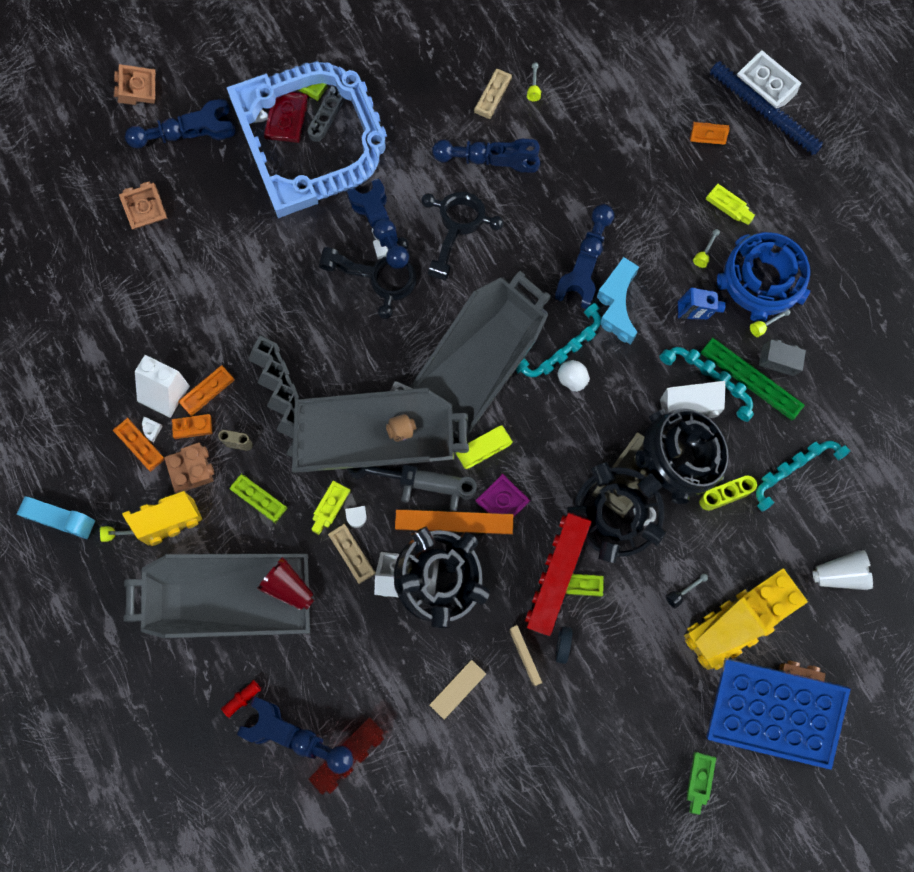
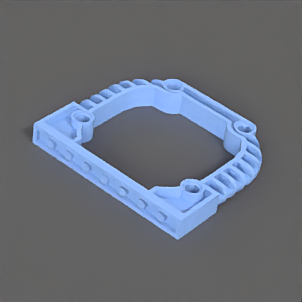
M314 61V63H304L302 66L284 70V72L276 73L270 77L264 74L227 87L230 99L278 218L316 205L318 200L323 198L325 199L340 192H345L348 189L358 187V185L365 183L375 172L380 155L386 148L385 137L387 135L384 127L379 125L380 118L378 112H374L372 108L374 104L371 96L368 97L366 94L368 92L364 81L361 82L359 75L355 71H345L343 68H338L328 62ZM320 83L336 86L343 98L352 101L365 131L362 135L364 151L357 162L346 168L311 180L304 175H299L294 180H289L279 175L270 177L264 164L267 162L264 152L259 151L258 148L261 147L258 137L253 136L249 124L255 122L263 108L273 107L276 102L275 98ZM301 186H307L304 189H299Z

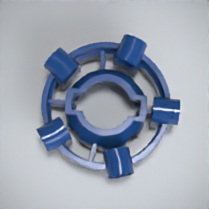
M772 232L756 233L751 236L747 234L735 242L736 247L732 250L725 263L724 273L717 275V286L719 290L727 289L737 304L750 311V319L752 321L766 322L768 315L785 312L796 303L804 304L810 294V290L806 289L810 279V265L805 252L796 242L784 235ZM774 245L781 248L778 253L771 251ZM738 251L745 257L742 265V278L745 283L743 286L740 283L742 278L739 265H735ZM759 257L762 263L771 264L778 270L780 274L778 285H771L768 290L759 289L762 282L755 277L751 269L753 267V259ZM798 268H800L802 277H799L787 296L785 293L795 282L794 276L797 274ZM749 288L752 292L758 295L754 296L751 293H749L746 289Z

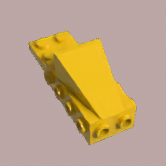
M784 568L747 592L745 589L736 595L738 599L732 603L728 600L720 606L722 610L716 614L712 611L703 617L705 621L700 625L696 622L687 628L689 632L684 635L685 642L697 654V659L704 668L706 667L707 670L713 668L716 670L723 667L725 658L731 656L734 659L743 653L741 651L743 647L747 645L750 648L759 642L757 638L763 635L767 636L775 631L773 627L778 622L808 602Z

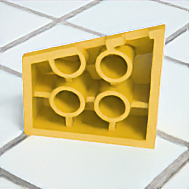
M185 491L160 499L158 505L146 504L141 506L140 511L130 514V511L122 513L137 539L148 546H155L161 543L162 539L168 536L174 537L180 533V530L193 528L199 524V521L203 520L194 499Z

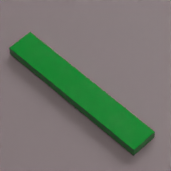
M714 338L701 351L703 356L729 373L737 381L743 383L748 389L793 421L805 406Z

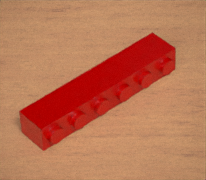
M570 512L567 513V516H562L559 527H562L560 535H555L552 546H555L553 554L549 553L545 563L549 565L547 572H542L539 584H542L539 592L535 591L532 602L535 603L533 611L529 610L525 619L528 622L527 628L547 636L551 635L591 520Z

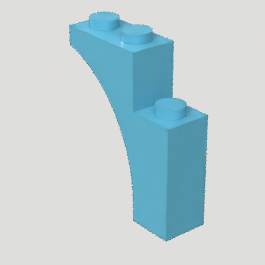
M623 257L600 288L597 298L602 304L610 306L601 319L600 325H602V328L607 332L617 335L622 342L631 344L636 337L637 331L627 314L626 293L639 267Z

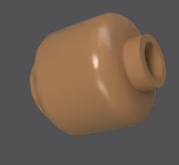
M406 414L390 418L388 424H386V430L390 439L393 438L394 441L399 442L412 438L416 425L413 419H409Z

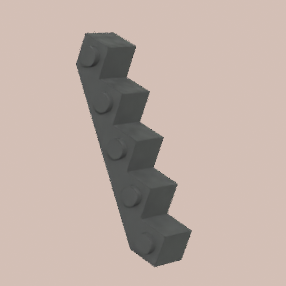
M260 335L248 360L264 368L258 384L274 391L267 407L284 415L277 431L294 438L295 400H298L299 396L294 384L290 380L286 364L280 356L278 345ZM293 441L286 455L293 457Z

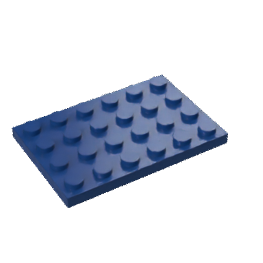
M725 658L706 738L710 741L832 770L851 689L843 685Z

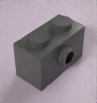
M771 339L762 345L759 366L795 376L803 371L806 350L800 349L797 345L782 343L778 339Z

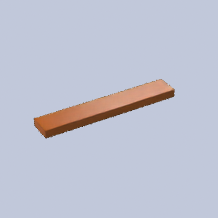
M396 510L395 529L417 531L427 526L429 531L443 530L460 533L513 535L514 515Z

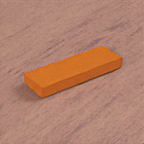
M221 365L178 402L190 416H193L235 379Z
M126 418L113 429L117 436L150 472L165 460L129 418Z

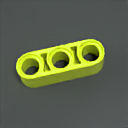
M499 426L469 442V452L455 453L463 467L469 469L507 448L513 441L505 428Z
M743 476L712 488L701 496L700 506L704 510L710 511L744 498L756 489L757 482L752 476ZM743 482L748 484L749 490H745L742 487ZM724 489L729 490L732 494V497L726 496L724 493ZM706 496L712 497L714 504L708 503Z

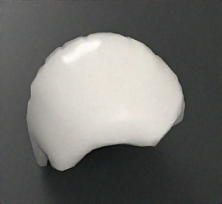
M574 360L564 362L557 373L562 385L568 387L571 391L577 392L584 389L590 380L587 368L582 363Z

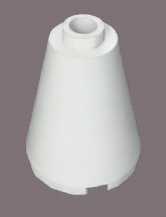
M858 550L818 565L816 570L812 571L814 582H818L819 586L860 590L873 588L872 573H869L868 568L870 563L865 550Z

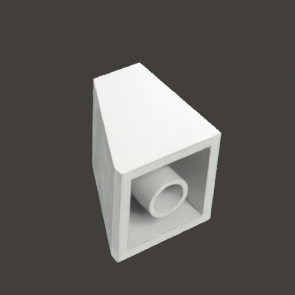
M147 355L143 357L135 370L137 401L171 418L179 405L178 401L184 397L190 387L179 371Z

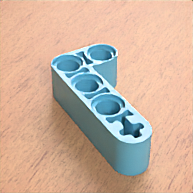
M24 496L16 514L88 539L95 523L94 519L73 510L68 511Z

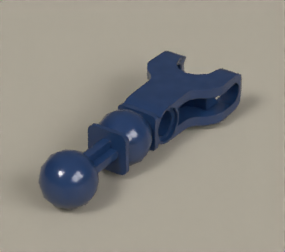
M224 99L207 102L200 111L184 114L181 117L178 116V120L168 118L162 124L158 120L159 127L144 130L140 126H131L125 132V140L133 148H142L147 144L148 140L161 137L164 143H166L165 139L176 141L181 136H183V139L208 135L213 139L222 140L234 136L235 127L229 121H218L220 117L227 115L229 112L228 102Z
M518 139L512 143L494 142L490 144L488 142L487 145L483 142L470 144V141H468L467 147L453 146L448 140H439L432 148L434 158L442 163L448 162L452 157L466 158L467 164L470 161L477 165L487 162V165L490 163L494 166L511 167L519 172L533 173L540 167V159L537 156L540 146L533 139ZM528 147L535 148L532 151L526 150ZM527 161H533L535 164L530 166L527 164Z
M379 178L372 180L373 188L368 193H358L355 188L346 190L354 212L367 217L373 229V235L380 242L381 247H387V263L395 269L406 266L409 261V253L403 246H399L396 243L398 241L396 227L389 220V216L384 208L387 197L381 180Z
M601 204L592 211L591 217L594 222L592 232H587L586 238L580 244V253L573 271L561 277L555 294L556 300L562 301L568 292L576 291L582 297L581 308L586 310L591 305L596 290L591 280V275L597 258L603 252L604 237L602 233L604 228L613 222L615 216L610 206Z
M254 697L251 702V706L259 713L257 724L251 728L240 726L237 732L238 736L252 743L264 744L272 740L293 749L298 756L312 759L318 756L326 760L328 768L337 774L345 773L353 765L354 758L352 752L346 746L340 745L330 748L322 744L323 739L317 737L311 730H303L284 721L281 718L277 705Z

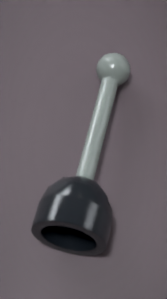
M701 574L697 581L682 592L672 591L668 593L665 598L669 605L676 609L682 604L683 595L702 581H707L708 576Z

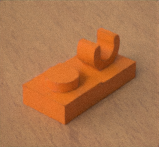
M693 122L690 141L726 145L729 125Z
M206 414L172 419L173 438L180 439L213 434L211 415Z

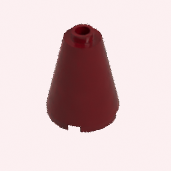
M283 557L280 558L277 565L269 571L257 587L259 591L299 610L303 608L307 610L314 601L312 599L314 594Z

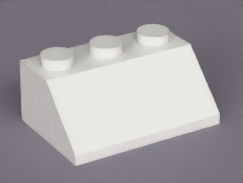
M762 50L737 73L739 78L775 108L785 106L797 94L801 85L800 81Z
M725 381L667 388L660 399L661 408H664L666 413L685 408L698 411L708 418L718 417L724 410Z
M380 553L375 574L374 595L398 597L394 587V568L399 554ZM439 559L433 561L428 570L430 584L426 590L430 595H434L436 592Z

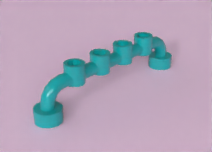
M596 303L590 305L584 311V314L588 318L593 317V324L573 338L562 349H559L552 357L544 361L537 369L530 370L528 368L530 364L524 358L515 371L518 374L522 372L528 377H537L542 373L548 375L554 370L552 365L557 361L559 364H562L568 358L567 353L571 350L574 353L582 347V341L586 339L589 342L596 336L595 331L601 324V316L598 313L600 308Z
M674 347L670 350L665 349L660 354V360L666 365H672L676 360L675 355L679 354L685 358L687 363L697 366L702 374L712 377L715 382L725 381V388L731 391L734 397L742 399L746 405L741 406L736 415L745 422H748L753 417V401L745 393L746 386L740 382L734 385L729 381L731 379L730 374L722 371L720 374L714 370L716 365L712 361L706 360L704 363L698 359L700 353L697 350L691 349L687 351L682 347Z
M817 441L807 448L809 450L808 453L804 455L802 452H799L792 458L793 463L788 465L787 462H784L777 468L778 473L773 475L769 472L762 478L763 483L756 490V498L759 502L757 507L761 512L771 507L774 501L770 496L765 498L764 491L774 486L781 479L789 476L793 471L802 467L826 449L831 448L836 452L833 455L838 461L851 452L846 445L842 447L834 441H825L821 444H818Z

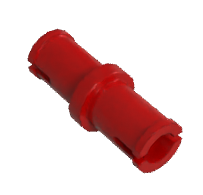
M253 680L241 692L237 691L234 694L235 697L221 708L223 713L230 718L231 715L242 706L245 707L248 701L261 691L260 686Z

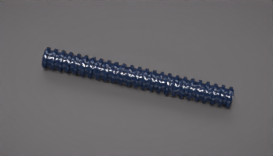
M721 61L712 67L710 71L711 76L714 75L715 79L718 78L719 82L727 85L726 88H731V92L739 95L740 99L743 98L744 102L747 101L748 105L751 104L752 108H756L755 111H760V115L768 118L769 122L772 121L773 125L776 124L777 128H781L782 132L785 131V135L789 134V138H794L793 141H797L798 145H802L803 149L806 148L807 152L810 151L812 156L823 146L822 141L819 142V139H815V136L810 135L809 131L806 132V128L802 129L801 124L797 125L798 122L793 121V118H789L788 114L785 115L784 111L781 112L780 108H775L747 83L742 81L741 78H738L737 74L734 75L733 71L730 72V68L722 65Z

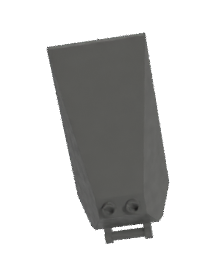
M521 271L515 275L511 282L501 277L475 290L411 385V388H429L430 391L452 404L453 414H468V422H466L468 436L537 340L548 316V312L543 309V306L551 296L547 292H542ZM519 283L539 299L537 303L517 287ZM453 422V436L459 440V423Z
M429 388L295 400L292 472L454 459V452H469L466 429L468 414H453L452 404L430 391ZM406 414L409 419L414 420L416 430H413L412 438L396 442L393 438H389L386 424H388L390 418ZM453 422L459 423V443L454 444Z
M166 554L142 567L141 579L124 580V587H126V615H124L123 622L140 621L141 632L161 638L309 634V608L307 610L305 608L302 610L296 609L257 589L261 581L277 565L281 557L288 561L309 588L308 554ZM135 587H141V614H134Z

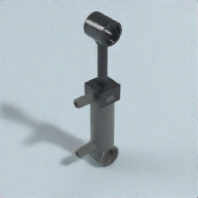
M404 465L402 472L372 466L362 467L359 471L347 468L349 475L354 479H361L366 473L399 479L401 488H404L401 501L405 503L409 502L411 490H414V488L452 495L449 510L453 512L457 511L459 497L464 500L472 499L477 490V484L471 477L461 478L429 472L409 465ZM464 485H470L472 487V490L470 492H464L462 490V487Z

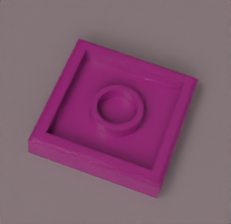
M502 474L475 502L486 513L513 514L515 517L530 500Z

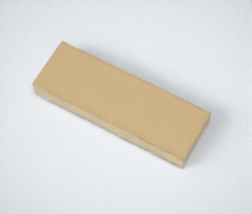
M496 68L474 109V113L491 119L512 79L511 74Z
M345 524L328 534L359 584L376 574Z
M516 625L510 628L509 632L532 685L537 686L542 681L520 630Z
M471 660L435 698L430 706L445 720L482 680L486 673Z

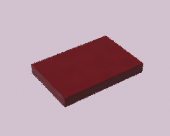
M290 92L275 98L274 106L269 109L264 133L265 139L300 142L308 94Z

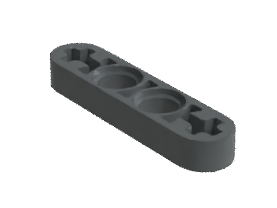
M332 85L308 127L309 138L312 141L318 142L324 138L345 101V98L339 93L337 98L338 90L334 85ZM330 102H335L337 104L333 108L327 106ZM324 115L329 117L325 122L319 120ZM318 125H319V126H320V127H319V133H316V134L314 135L313 132H317V130H318Z

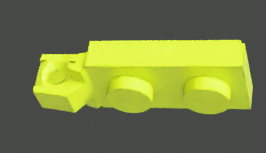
M719 184L706 197L707 201L737 221L741 220L747 225L751 223L755 216L749 211L746 202Z
M332 481L314 512L313 520L316 522L311 529L312 532L320 535L324 526L329 528L349 495V488Z

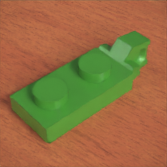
M694 752L687 789V800L691 801L690 813L700 815L702 804L706 805L707 800L710 798L716 757Z

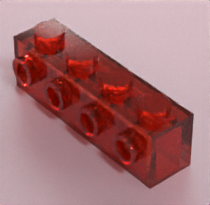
M369 718L342 745L352 752L354 758L353 765L357 761L362 763L369 756L367 751L372 746L378 747L384 740L382 737L385 734L384 730L372 718ZM325 762L308 780L322 795L327 792L331 794L339 786L337 782L343 776L346 779L354 769L351 766L345 773L337 774L332 772L328 768L327 762Z

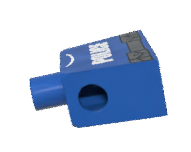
M690 288L678 301L679 319H709L715 312L723 313L725 311V302L718 301V294L713 291Z

